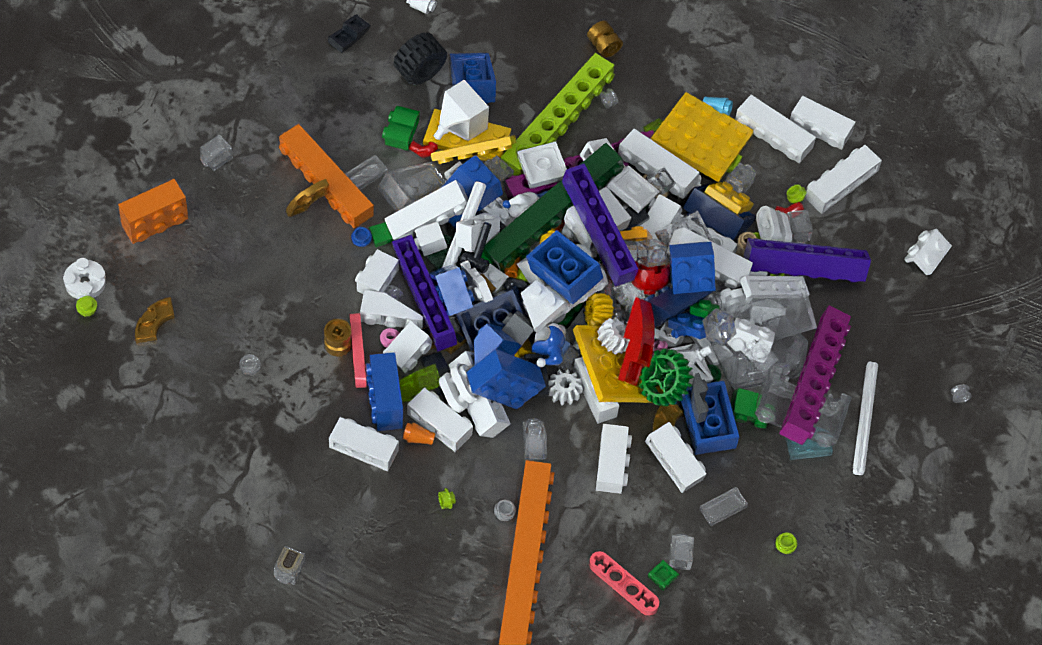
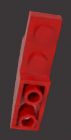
M635 297L623 338L628 339L629 344L626 348V354L618 377L619 381L636 387L642 367H650L655 337V323L651 303L639 297Z

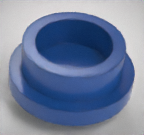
M358 227L352 232L351 240L354 245L365 247L371 243L372 234L367 228Z

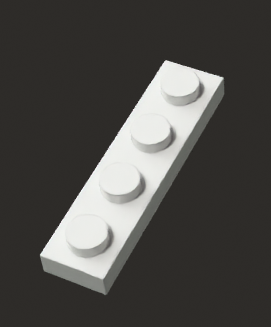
M744 276L740 279L746 298H806L810 295L803 276Z

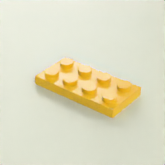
M434 109L423 139V145H428L432 141L438 145V149L445 150L507 137L511 134V128L488 122V129L469 141L451 132L444 134L440 140H437L433 135L439 129L441 110ZM493 148V152L479 156L477 152H474L472 157L476 155L480 160L500 165L501 156L505 150L498 151L497 148Z
M511 135L431 153L432 161L438 160V164L453 161L455 156H458V160L472 157L474 152H477L478 156L493 152V148H497L498 151L508 150L512 148V144L517 143L516 137Z

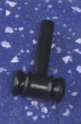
M487 222L483 223L474 253L466 251L461 257V263L468 260L471 268H475L482 274L487 272L490 265L488 260L481 258L492 224Z

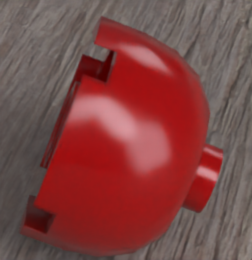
M644 259L642 264H638V260L635 261L638 272L635 279L631 281L635 288L643 291L644 294L652 295L667 285L671 273L670 263L667 265V261L657 259Z

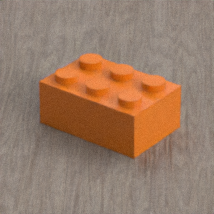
M175 179L118 204L122 227L132 244L145 241L148 237L156 233H162L167 228L182 224L188 219L186 197Z

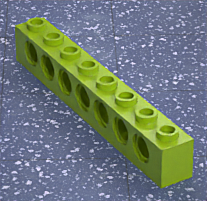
M595 53L517 138V143L512 144V148L508 149L501 156L500 168L511 176L524 174L517 157V151L556 142L560 135L563 136L570 123L576 122L580 112L583 109L586 110L590 106L592 99L601 94L605 84L611 83L615 76L613 73L614 64Z

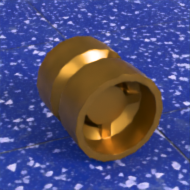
M605 20L593 25L587 33V37L596 46V49L603 58L615 55L623 46L620 37L614 33L613 28Z
M343 319L330 320L324 328L325 349L332 356L346 355L352 347L351 326Z

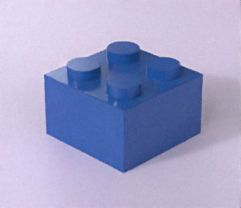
M711 241L669 245L673 294L716 291L714 251Z

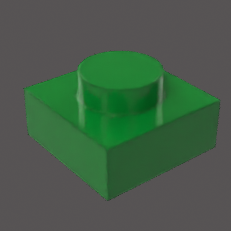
M700 300L698 303L690 306V314L706 319L713 312L714 314L716 312L719 314L720 306L713 304L710 300Z

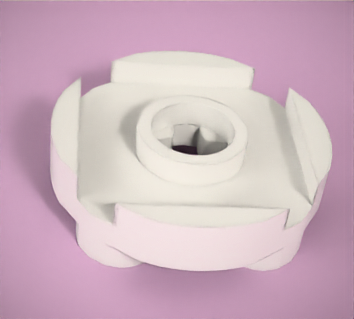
M79 258L76 262L72 263L66 269L63 276L67 292L76 299H80L83 296L97 297L106 286V275L103 267L97 262L87 260L86 258ZM87 276L90 281L82 283L81 278Z
M727 288L720 292V297L713 304L720 306L719 312L726 314L728 318H732L735 316L734 312L740 310L742 313L748 309L753 300L752 298H746L743 288L734 290Z

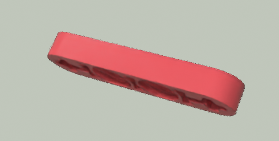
M360 313L349 314L355 386L356 388H365L366 371Z
M598 551L592 554L589 566L597 576L644 615L650 616L657 612L659 599L654 593L606 553ZM596 560H603V565H595ZM618 572L621 574L622 579L613 581L610 578V574ZM629 586H635L639 592L636 595H630L626 589ZM650 601L653 602V606H652V607H651V606H649L648 608L645 607V603H646V602H647V603H649Z

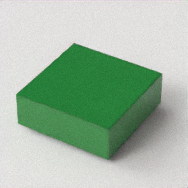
M386 222L369 227L375 247L395 241Z
M662 560L648 573L647 577L664 591L678 578L679 573Z

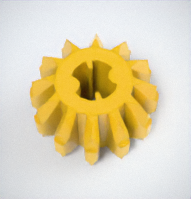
M595 293L586 300L584 314L588 325L601 326L609 318L612 319L614 307L613 299H611L610 295Z

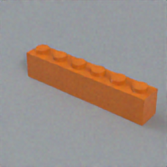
M299 124L279 136L280 151L291 159L296 169H300L303 172L305 179L309 183L315 184L321 180H327L329 187L325 197L328 199L330 206L334 210L337 209L345 223L350 224L355 229L374 216V205Z

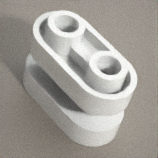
M768 206L761 207L756 215L760 238L791 242L792 232L787 214L779 210L775 211V209Z
M461 363L451 368V373H445L439 378V384L448 404L458 413L468 407V403H474L480 398L479 395L472 393L466 374L470 368Z

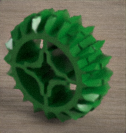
M665 348L661 351H654L650 367H644L641 370L642 376L639 377V380L642 383L638 385L643 389L641 394L646 396L649 402H653L658 406L667 407L670 404H677V400H683L682 394H689L686 389L692 386L689 383V379L694 378L689 374L693 370L691 366H688L690 361L685 359L682 353H678L673 349ZM671 361L675 369H671L667 362ZM656 386H660L664 393L660 394Z

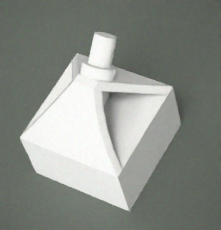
M465 80L445 91L438 125L439 129L433 135L437 140H440L444 134L451 132L469 141L488 129L489 106Z
M697 343L671 348L678 353H682L684 358L690 361L688 366H691L693 370L689 374L694 377L696 373H699L701 379H704L706 383L712 382L713 377L704 358L713 353L710 345L701 350ZM671 361L667 362L671 369H675ZM694 378L689 379V383H691V385L693 384Z

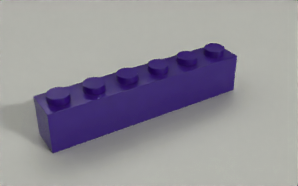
M581 164L565 170L562 183L615 287L633 281L638 272V267L586 165Z
M412 235L392 241L396 259L399 260V266L423 316L437 351L457 345L454 328Z
M748 238L743 258L753 262L750 270L752 272L785 273L791 276L824 277L831 280L843 279L850 282H865L871 263L867 250Z

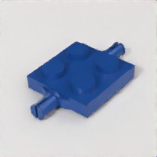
M690 311L668 319V327L674 329L671 331V335L675 339L685 335L703 339L711 335H707V332H705L707 327L704 328L706 322L703 324L705 318L692 315ZM722 312L715 315V318L718 316L717 321L719 323L716 324L715 329L717 330L713 331L714 334L728 328V321L724 320Z

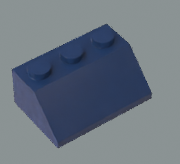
M709 184L695 187L683 209L688 211L687 214L690 217L703 221L705 227L721 233L720 235L735 241L756 220V215L750 211L736 214L706 194L705 190Z
M668 285L658 291L660 295L655 297L652 294L644 300L651 303L656 328L668 321V319L690 309V306L698 303L700 300H704L714 291L673 294V289Z
M517 286L493 294V300L486 303L474 301L472 302L473 308L456 313L471 351L474 350V339L477 337L480 328L484 325L492 324L504 327V319L509 313L514 315L517 310L527 317Z

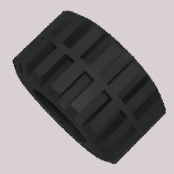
M424 32L410 38L401 46L394 57L393 65L410 85H420L433 78L442 69L447 59V51L432 34Z

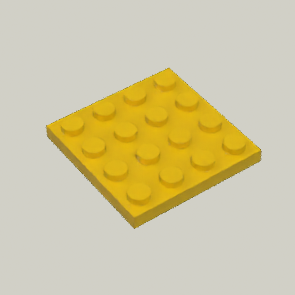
M685 92L653 134L651 140L694 169L719 182L752 137L753 129L724 113L721 114L712 106Z
M576 325L574 327L573 333L599 402L653 403L649 402L647 397L641 394L643 389L638 386L642 383L641 380H638L637 387L618 380L626 351L616 355L612 351L607 352V348L601 346L602 342L597 339L599 336L597 331L600 326ZM656 386L658 392L663 394V389L660 386Z

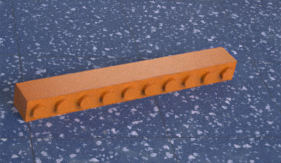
M528 460L525 462L499 645H531L532 631H528L529 624H534L535 611H531L532 603L536 604L538 591L534 590L535 583L539 584L541 571L537 570V563L542 564L544 551L539 549L540 543L545 544L546 531L542 530L543 524H548L549 511H545L546 504H550L552 492L548 491V485H553L555 472H550L551 464Z

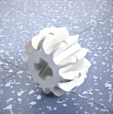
M616 317L614 319L609 318L599 327L597 339L602 342L601 346L607 348V352L612 351L616 355L626 351L629 340L623 338L626 328L624 320L619 321Z
M559 369L557 375L552 374L548 382L549 396H553V402L560 400L561 406L566 401L570 405L573 403V400L578 401L580 398L579 394L583 391L581 378H577L576 372L569 374L568 369L565 373H562Z

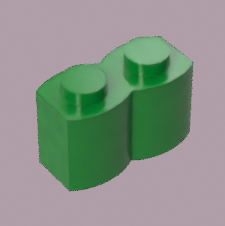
M396 106L394 111H390L388 118L390 123L388 127H384L382 138H385V145L408 151L419 124L420 111Z

